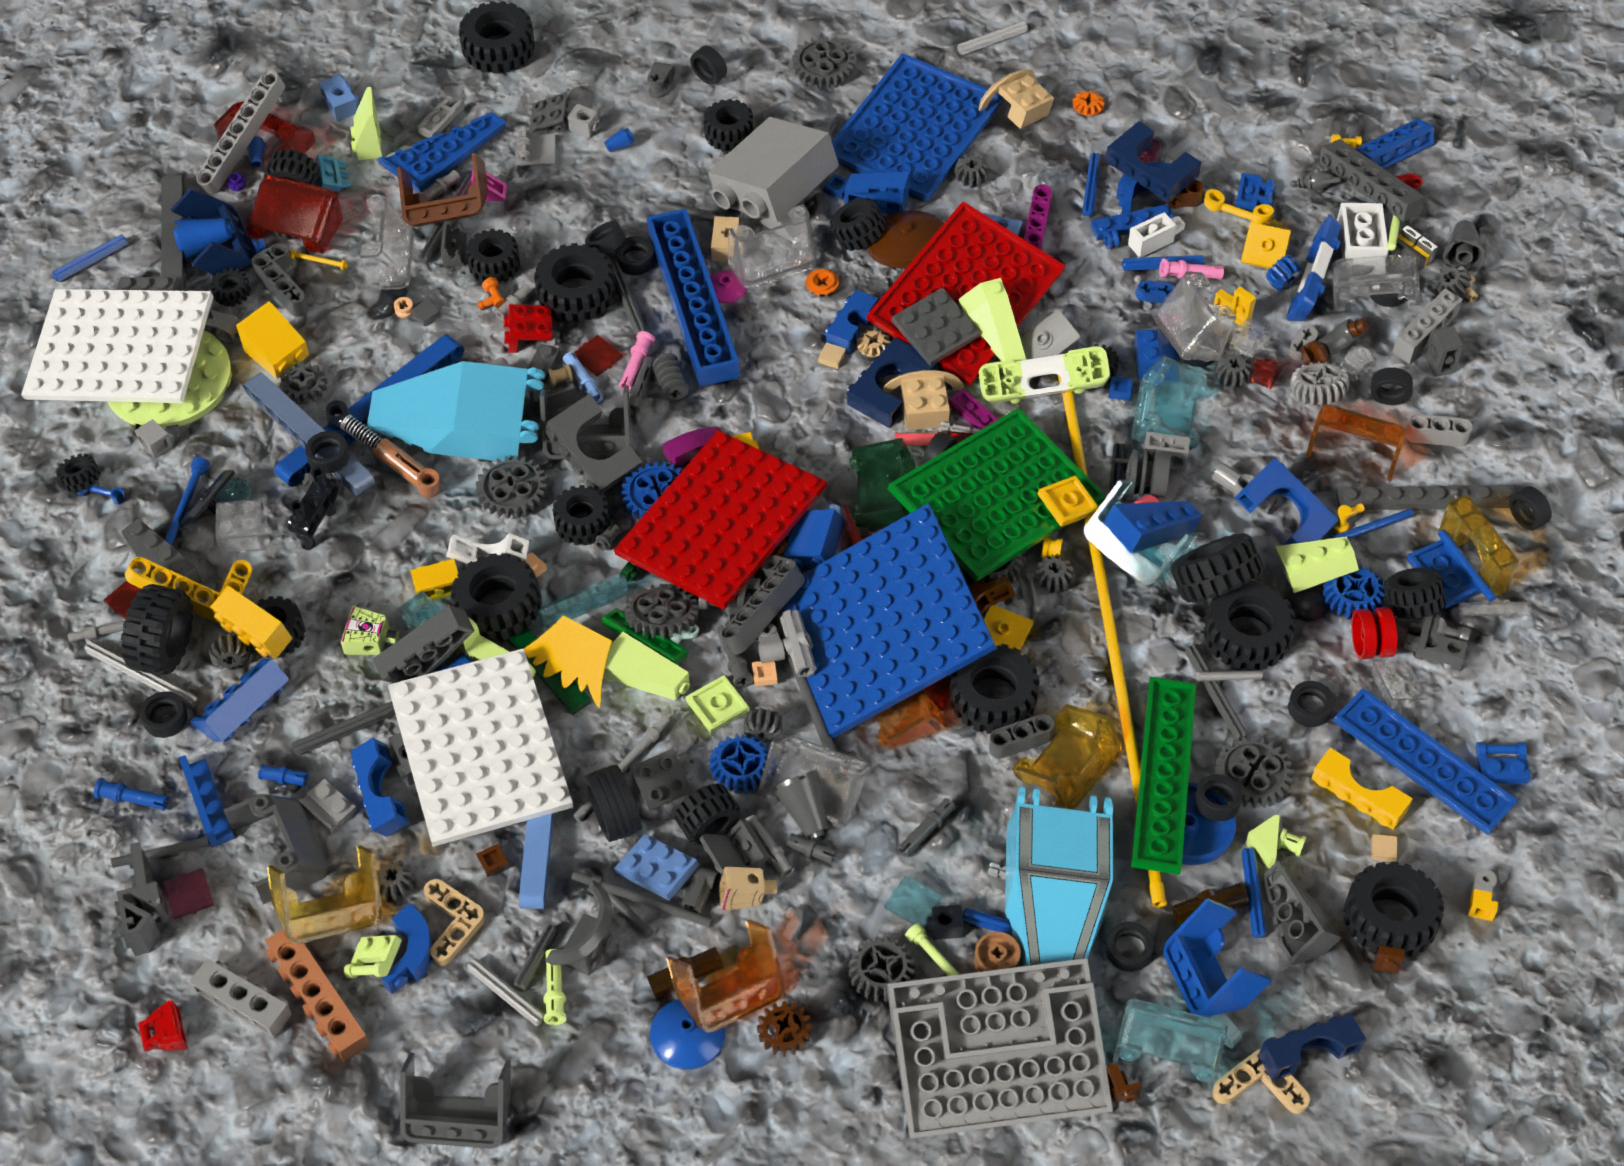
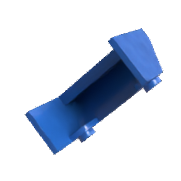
M1208 898L1170 936L1163 947L1165 960L1190 1012L1201 1018L1246 1008L1271 982L1270 977L1244 967H1240L1227 981L1215 956L1223 949L1225 937L1221 929L1237 912L1231 907Z

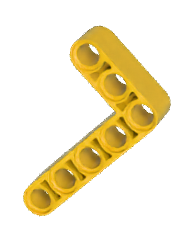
M136 557L131 560L125 572V578L129 583L141 589L150 584L174 589L180 588L190 597L191 604L193 605L192 612L221 624L214 618L215 613L210 606L227 586H230L242 595L252 573V566L245 560L235 561L219 592L142 557ZM133 569H139L142 573H137ZM235 571L241 572L243 576L238 575ZM155 578L162 580L163 583H158ZM197 598L204 599L206 603L200 602Z

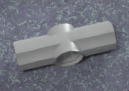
M1221 463L1212 476L1214 481L1233 492L1234 498L1254 478L1249 474H1240L1225 463ZM1275 495L1267 497L1256 508L1269 514L1277 503L1278 497Z
M787 610L780 617L785 634L783 643L786 651L792 658L796 675L798 677H809L817 669L811 651L813 643L804 628L800 612L798 610Z

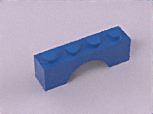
M371 738L350 751L353 759L352 766L358 777V787L362 791L363 805L369 816V826L374 832L387 837L409 824L404 803L390 796L384 797L383 778L392 762L387 745L375 738Z

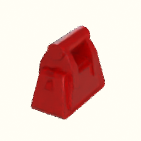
M173 1000L167 1001L154 1010L151 1016L138 1023L144 1051L147 1052L153 1049L177 1051L188 1048L181 1013ZM150 1030H154V1031H155V1035L152 1036V1037H151Z

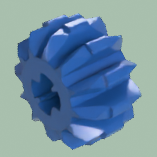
M1286 255L1272 265L1266 274V278L1273 288L1282 290L1295 281L1302 267L1294 257Z

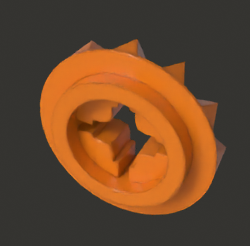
M1083 90L1081 94L1076 93L1075 98H1073V107L1082 115H1096L1103 110L1104 99L1102 96H1099V92L1092 93L1091 90L1089 92ZM1087 100H1091L1089 106H1087Z
M828 269L814 270L806 278V288L809 289L811 294L816 293L818 297L821 294H824L826 297L829 293L834 294L835 289L839 286L838 276ZM819 282H821V283L826 282V285L821 284V285L819 286Z

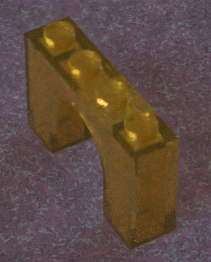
M1468 494L1448 502L1438 533L1445 529L1458 546L1469 542V539H1471L1480 556L1481 569L1479 574L1496 596L1507 592L1519 560Z

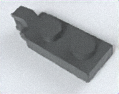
M552 331L553 336L550 341H542L527 368L534 367L545 372L544 379L540 380L543 384H546L549 378L548 369L553 370L561 354V344H559L561 341L560 333Z

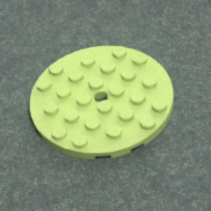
M204 330L183 403L107 401V403L116 415L135 426L136 424H146L152 419L163 429H166V426L178 424L180 427L192 423L212 411L223 399V393L230 386L232 378L229 355L223 344L214 335Z

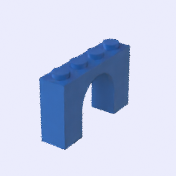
M1276 458L1258 473L1234 498L1249 513L1270 496L1279 495L1291 500L1298 508L1301 520L1297 531L1283 545L1318 541L1339 521L1334 512L1327 508L1314 493H1311L1302 484L1300 479L1288 471L1286 466Z

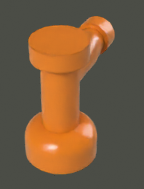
M490 277L483 281L482 287L484 291L491 293L492 296L482 302H477L479 309L482 310L484 307L493 304L496 308L502 306L506 300L498 291L499 282L497 278Z

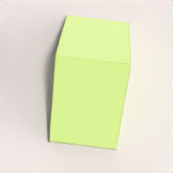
M1280 815L1272 816L1251 830L1246 840V845L1255 850L1256 856L1268 869L1276 861Z

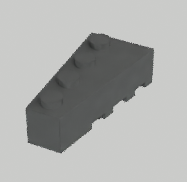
M139 518L121 531L125 543L134 558H145L197 583L202 582L196 566ZM155 578L158 583H163L162 580Z

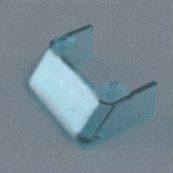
M1119 480L1085 526L1084 535L1089 542L1144 585L1154 584L1171 568L1172 563L1185 553L1198 534L1196 532L1186 533L1178 545L1165 543L1160 546L1157 552L1152 548H1148L1131 554L1103 524L1113 504H1124L1119 499L1132 483L1130 480Z
M1130 999L1126 1003L1112 1064L1118 1063L1119 1057L1126 1061H1133L1139 1058L1141 1053L1192 1066L1191 1072L1197 1079L1209 1081L1207 1090L1212 1091L1220 1065L1228 1026L1215 1019L1138 999Z

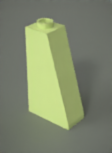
M622 632L610 645L603 679L672 700H676L689 689V672L625 632Z

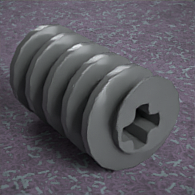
M672 353L662 354L657 357L652 366L657 383L659 384L661 396L667 401H679L685 398L688 394V388L684 381L678 357Z

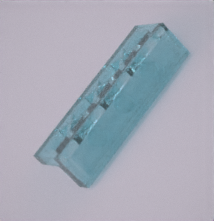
M619 574L609 577L542 606L538 611V617L546 630L550 629L563 615L570 619L577 618L628 596L627 580L624 575L619 576Z

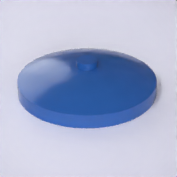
M1188 782L1182 864L1201 865L1217 860L1228 851L1235 836L1236 820L1234 816L1227 821H1214L1201 815L1194 802L1198 784ZM1209 791L1204 794L1205 797L1214 804L1228 805V803L1214 791Z

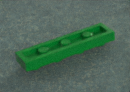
M615 608L602 618L601 624L619 635L625 632L676 665L687 658L689 650L665 636L661 639L658 634L652 638L651 633L643 636V631L636 633L635 628H630L629 623H626L625 612L618 608Z

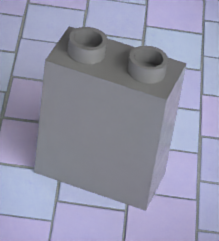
M769 117L708 171L713 186L711 195L715 203L723 209L732 208L745 212L755 219L761 217L778 223L839 166L828 132Z

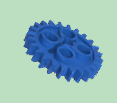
M655 461L654 466H650L647 462L646 468L643 469L637 466L638 472L630 471L631 477H625L626 483L622 484L623 491H621L623 505L627 507V512H632L633 518L640 515L641 519L658 499L651 479L655 480L658 494L661 496L682 472L681 467L675 470L674 464L666 467V462L664 461L661 466H658L657 461Z

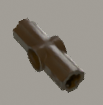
M1238 883L1217 891L1215 889H1206L1193 899L1173 905L1172 911L1176 923L1181 926L1207 898L1233 909L1247 905L1249 900L1244 885L1242 886Z
M713 947L690 958L680 957L672 966L647 976V979L656 998L681 986L686 988L692 987L698 979L723 969L724 965L716 947ZM691 970L688 974L681 975L682 971Z

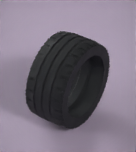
M617 764L594 771L584 777L590 803L608 842L622 839L641 830V821L633 795Z

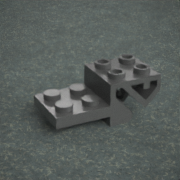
M140 842L130 844L131 854L127 855L129 866L134 870V875H131L133 887L117 891L118 901L114 902L117 916H121V923H118L119 934L121 938L124 937L126 948H131L135 956L150 953L161 938L155 922L167 924L170 921L167 902L157 882H153L151 864Z

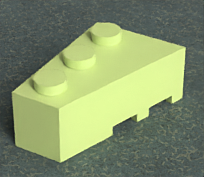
M1347 537L1275 546L1280 565L1294 593L1359 570L1354 550Z

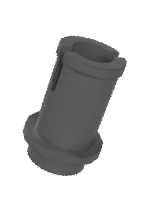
M610 523L607 529L595 538V545L599 550L605 551L610 549L611 543L621 533L619 526L616 524L613 526V523Z

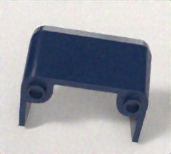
M190 187L170 209L171 212L187 219L226 218L229 222L233 223L235 233L232 234V239L222 244L211 241L191 263L192 266L206 271L213 276H217L216 273L218 271L223 273L222 269L225 268L227 271H229V268H233L235 271L236 268L242 270L252 267V259L257 253L240 212L234 206Z

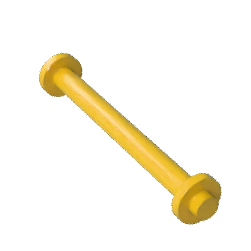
M296 249L290 251V256L293 260L295 258L339 266L341 270H345L348 267L346 260L340 262L297 253Z

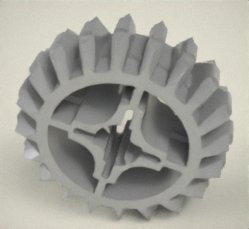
M1319 361L1315 364L1310 362L1309 365H1302V368H1297L1296 372L1292 373L1290 382L1293 397L1297 398L1300 402L1303 401L1304 404L1311 403L1312 406L1315 404H1320L1321 406L1322 404L1330 405L1331 402L1337 403L1339 399H1344V396L1348 394L1350 385L1347 370H1344L1342 366H1336L1335 363L1328 364V362L1320 363Z

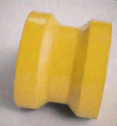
M1050 537L1045 538L1041 558L1051 557L1052 554L1055 558H1060L1063 539L1052 540Z

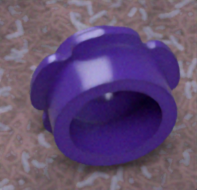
M233 173L226 180L228 187L235 192L243 190L247 181L246 177L240 173Z

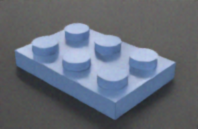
M644 834L614 869L619 876L670 901L700 865L697 859Z

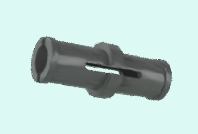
M794 833L790 834L789 838L791 841H787V848L802 852L808 858L815 857L829 864L833 863L834 859L832 858L836 856V849L818 844V841L814 839L810 841Z

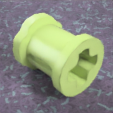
M1283 828L1277 843V849L1283 848L1295 853V856L1299 857L1306 836L1299 837L1293 835Z

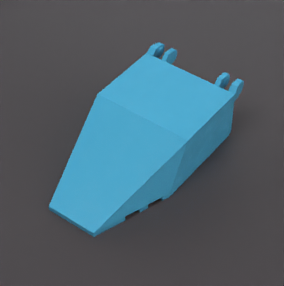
M462 361L373 391L367 427L390 438L397 437L402 439L405 444L410 446L414 444L422 447L423 451L431 454L496 461L499 458L502 462L505 461V456L512 460L514 455H516L518 459L519 443H533L538 438L534 431L539 429V424L530 420L522 422L526 390L539 391L543 389L544 384L540 380L544 379L545 372L534 367L524 369Z

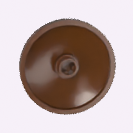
M900 211L884 216L886 222L885 231L873 244L866 247L867 252L872 259L882 265L894 268H907L944 223L938 217L922 211Z

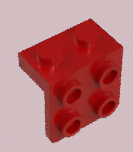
M509 304L508 314L503 317V328H507V331H504V344H508V353H517L518 340L550 341L552 339L550 307Z

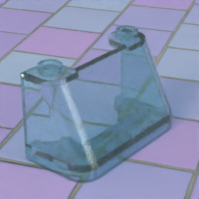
M1164 355L1144 374L1140 382L1132 439L1139 443H1144L1146 431L1190 437L1189 450L1196 448L1201 438L1199 431L1192 429L1196 401L1200 397H1204L1208 390V386H1206L1208 376Z

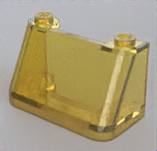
M1065 704L1055 717L1056 728L1059 733L1035 762L1030 758L1023 757L1012 769L1016 777L1033 789L1038 788L1040 794L1062 808L1075 810L1118 758L1121 751V741L1111 717Z

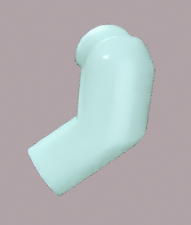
M696 624L695 626H689V631L682 629V635L675 632L673 637L668 639L679 644L681 640L695 638L699 633V627Z

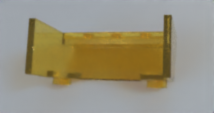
M362 845L357 846L360 870L349 872L344 877L343 893L298 903L295 891L286 887L284 873L273 865L267 866L272 904L287 939L293 943L300 944L376 925L381 920L382 908L375 853Z

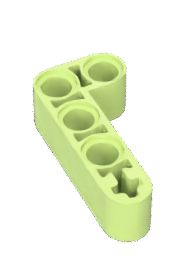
M470 618L469 620L475 631L453 651L458 656L462 653L475 661L509 652L481 636L477 624ZM529 664L532 676L534 677L536 671L533 668V666Z

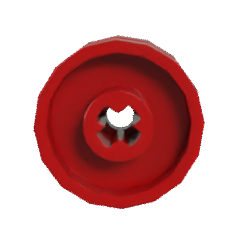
M1389 607L1376 608L1373 613L1369 609L1354 610L1351 633L1357 658L1359 660L1372 659L1375 654L1379 658L1394 657L1397 649V629L1392 610Z

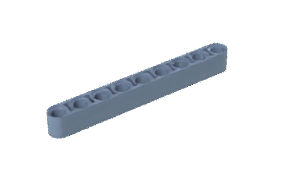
M262 372L243 383V388L247 395L304 449L312 436L325 431ZM336 446L324 447L316 453L315 457L322 459L330 458L336 455L340 448ZM351 454L348 463L341 470L331 473L355 496H358L375 484L370 472Z

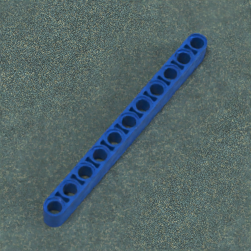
M443 335L348 408V411L352 413L356 420H359V423L362 422V425L364 424L367 427L373 391L450 366L462 357L464 346L450 335ZM328 424L323 428L325 431H334L343 435L347 445L356 440L342 429L335 430ZM301 445L283 458L274 469L275 475L290 487H295L304 480L305 473H311V466L308 463L305 449Z

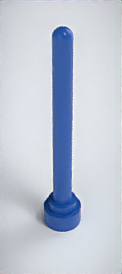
M194 457L191 463L192 475L164 539L171 546L201 476L207 473L210 467V462L202 457Z

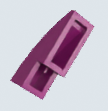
M718 426L707 427L677 436L663 443L664 455L677 468L692 460L717 430H721Z

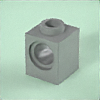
M577 104L568 115L569 131L590 138L600 127L598 111Z
M153 419L135 430L140 445L154 458H157L173 447L168 433Z

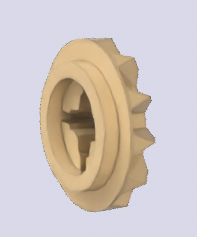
M874 328L873 331H869L866 329L864 333L859 334L857 348L866 356L878 357L883 352L885 345L890 343L889 335H885L884 330L877 331ZM875 339H877V343L873 342L872 344H870V340L874 341Z

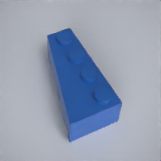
M1189 501L1113 504L1103 524L1132 554L1192 535L1203 515Z

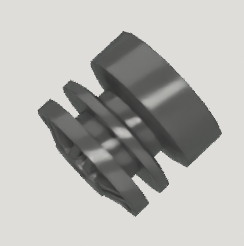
M1133 449L1127 463V494L1133 495L1135 486H1139L1138 495L1142 496L1145 487H1150V495L1165 499L1171 454L1156 451L1153 461H1149L1148 452L1144 450L1142 460H1139L1138 449Z

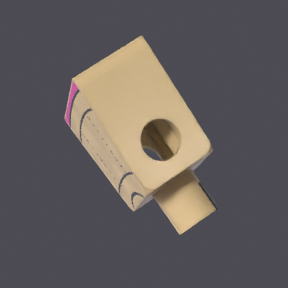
M724 867L719 885L721 911L757 907L761 905L764 894H777L776 879L764 880L761 868Z

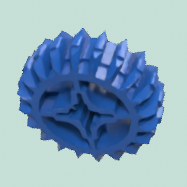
M1362 563L1358 566L1359 570L1324 582L1323 597H1326V604L1330 605L1331 611L1337 610L1338 616L1344 614L1346 619L1353 615L1354 610L1369 609L1373 613L1374 609L1381 608L1382 602L1385 599L1383 579L1378 578V572L1371 573L1370 567L1364 569ZM1337 586H1339V587L1341 588V591H1342L1343 593H1340V592H1339ZM1366 590L1370 592L1371 597L1367 595L1368 592Z
M736 733L734 739L727 735L726 742L719 741L718 747H714L712 750L713 755L710 756L709 768L712 778L717 783L724 785L728 791L734 789L736 795L739 790H743L746 795L748 789H752L755 792L757 785L763 787L765 784L764 780H769L770 773L773 771V756L770 755L769 747H765L763 740L758 742L756 736L749 739L747 733L744 737H739ZM739 759H741L743 769L741 768V764H739Z

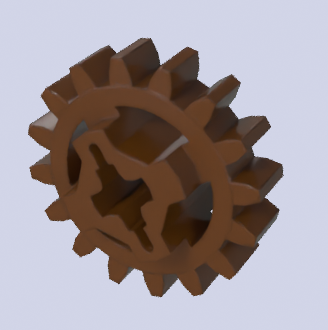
M783 1001L782 1007H778L776 1003H773V1010L764 1009L765 1016H759L760 1024L757 1025V1033H760L758 1035L759 1042H764L765 1050L772 1047L773 1055H776L778 1051H782L783 1057H786L787 1051H791L795 1055L797 1047L802 1050L805 1048L804 1041H810L809 1033L812 1032V1025L809 1024L810 1016H804L803 1007L797 1011L796 1003L793 1002L790 1007H787L786 1001ZM768 1030L774 1034V1039L769 1035Z

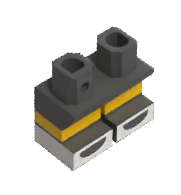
M1407 225L1402 229L1401 234L1397 238L1395 250H1388L1386 259L1390 262L1399 259L1401 261L1400 268L1406 273L1411 270L1418 272L1434 260L1437 246L1425 237L1421 238V234Z

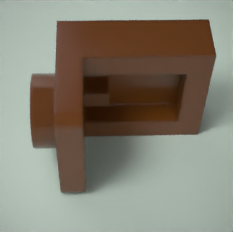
M1379 945L1377 952L1374 954L1373 970L1398 974L1404 959V949Z

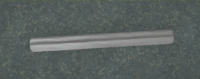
M89 641L85 645L84 649L89 655L159 692H172L178 695L187 707L195 708L199 704L198 696L158 675L129 668L121 655L94 641Z

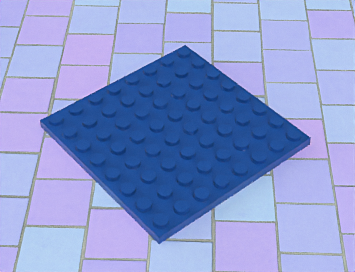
M929 503L803 573L805 582L780 610L781 615L787 610H798L801 614L804 628L812 640L813 648H811L817 669L813 675L806 678L828 732L833 738L997 649Z

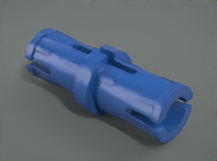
M261 764L259 768L262 770L258 771V779L276 781L279 785L287 783L306 787L307 782L304 781H308L309 778L308 772L290 770L287 766L278 768Z

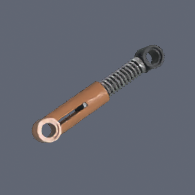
M334 400L328 403L326 406V417L331 428L335 430L342 429L361 442V444L367 446L370 451H373V455L418 488L422 496L431 498L439 493L440 479L436 470L426 468L389 439L380 438L379 435L377 436V433L365 427L364 424L362 425V422L359 423V420H356L352 413L348 411L347 405L344 402Z

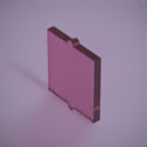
M203 868L187 874L181 873V876L164 881L175 919L191 913L197 914V911L214 906Z

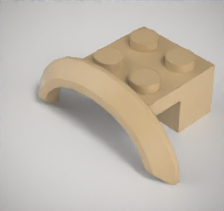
M1020 70L1010 73L994 83L980 100L979 111L987 108L991 99L998 92L1011 104L1008 118L1022 129L1048 116L1054 97L1036 82V75L1032 70Z
M918 370L895 377L884 385L881 390L891 394L895 388L901 385L906 430L940 427L943 421L949 422L950 409L945 382L952 386L953 391L962 390L963 384L955 375L944 371Z

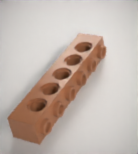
M292 925L286 926L265 939L268 947L265 950L266 955L271 963L277 962L280 966L277 971L283 981L289 980L292 984L289 988L295 999L301 998L304 1002L302 1008L309 1019L314 1017L317 1023L314 1026L322 1038L327 1036L330 1041L327 1043V1046L334 1057L339 1055L343 1062L370 1046L366 1034ZM294 954L293 958L285 959L288 955ZM301 973H307L304 977L297 978ZM320 991L316 996H310L312 992ZM332 1010L330 1014L322 1015L324 1011ZM338 1029H345L342 1033L335 1034Z

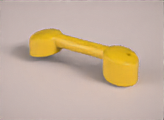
M1210 189L1206 191L1204 204L1211 211L1217 212L1221 210L1261 225H1268L1272 221L1274 208L1270 205H1258L1253 209V212L1224 203L1225 197L1218 190Z

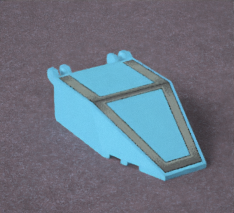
M1019 787L1015 808L1007 824L1005 914L1007 920L1009 919L1013 938L1020 947L1022 966L1084 958L1089 959L1103 921L1113 882V804L1111 798L1105 797L1103 813H1096L1097 796L1091 795L1089 812L1039 806L1040 790L1038 788H1034L1032 791V804H1024L1025 787Z

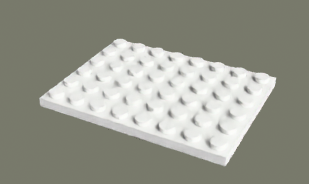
M55 289L21 394L22 397L26 400L183 403L212 303V293L210 291Z
M524 648L388 685L432 847L573 808V802Z

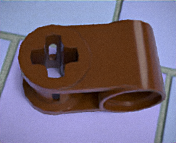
M1194 180L1173 199L1165 202L1172 209L1197 207L1202 203L1204 185L1201 181Z

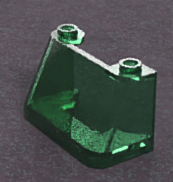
M899 438L852 448V457L849 458L851 469L857 473L858 481L857 505L851 506V510L848 511L849 522L854 524L855 527L883 529L910 514L888 490L891 482L916 468L914 459L904 440Z

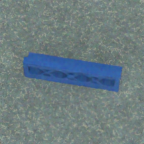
M1417 118L1355 148V150L1384 169L1433 145L1434 126Z
M186 755L179 757L211 847L235 839L206 759L189 764Z

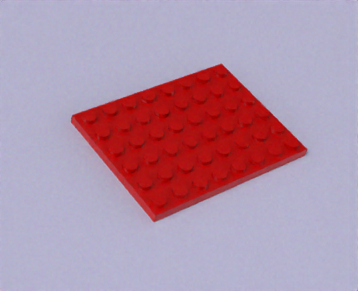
M962 201L867 314V320L894 338L897 337L911 345L891 321L892 316L941 288L960 307L959 298L980 283L1001 278L1018 328L1063 273L1065 265ZM979 337L938 361V366L948 373L955 375L971 387L979 377L980 368L990 363L996 355L991 350L988 342L984 338Z
M717 430L615 547L614 552L615 555L725 610L825 490L827 483L815 475Z

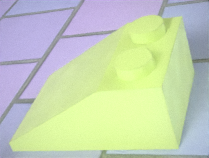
M367 87L354 115V126L350 127L351 136L355 138L354 141H351L353 153L357 152L358 161L382 157L379 121L372 89Z

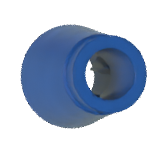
M622 128L604 141L608 152L632 146L631 144L635 142V139L629 128Z
M254 136L247 147L251 166L256 168L263 166L266 143L258 136Z

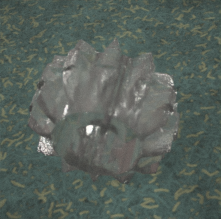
M1359 346L1348 352L1340 366L1347 370L1350 381L1357 383L1367 378L1368 374L1372 372L1376 357L1367 348Z

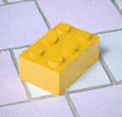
M227 586L210 606L215 613L214 618L221 623L220 626L229 633L234 631L239 635L238 638L248 646L251 643L256 647L255 650L265 658L269 655L276 660L293 639L282 622L230 586Z

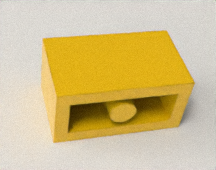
M454 559L443 560L436 564L420 566L417 569L410 570L419 604L451 596L453 581L455 578H458V570Z

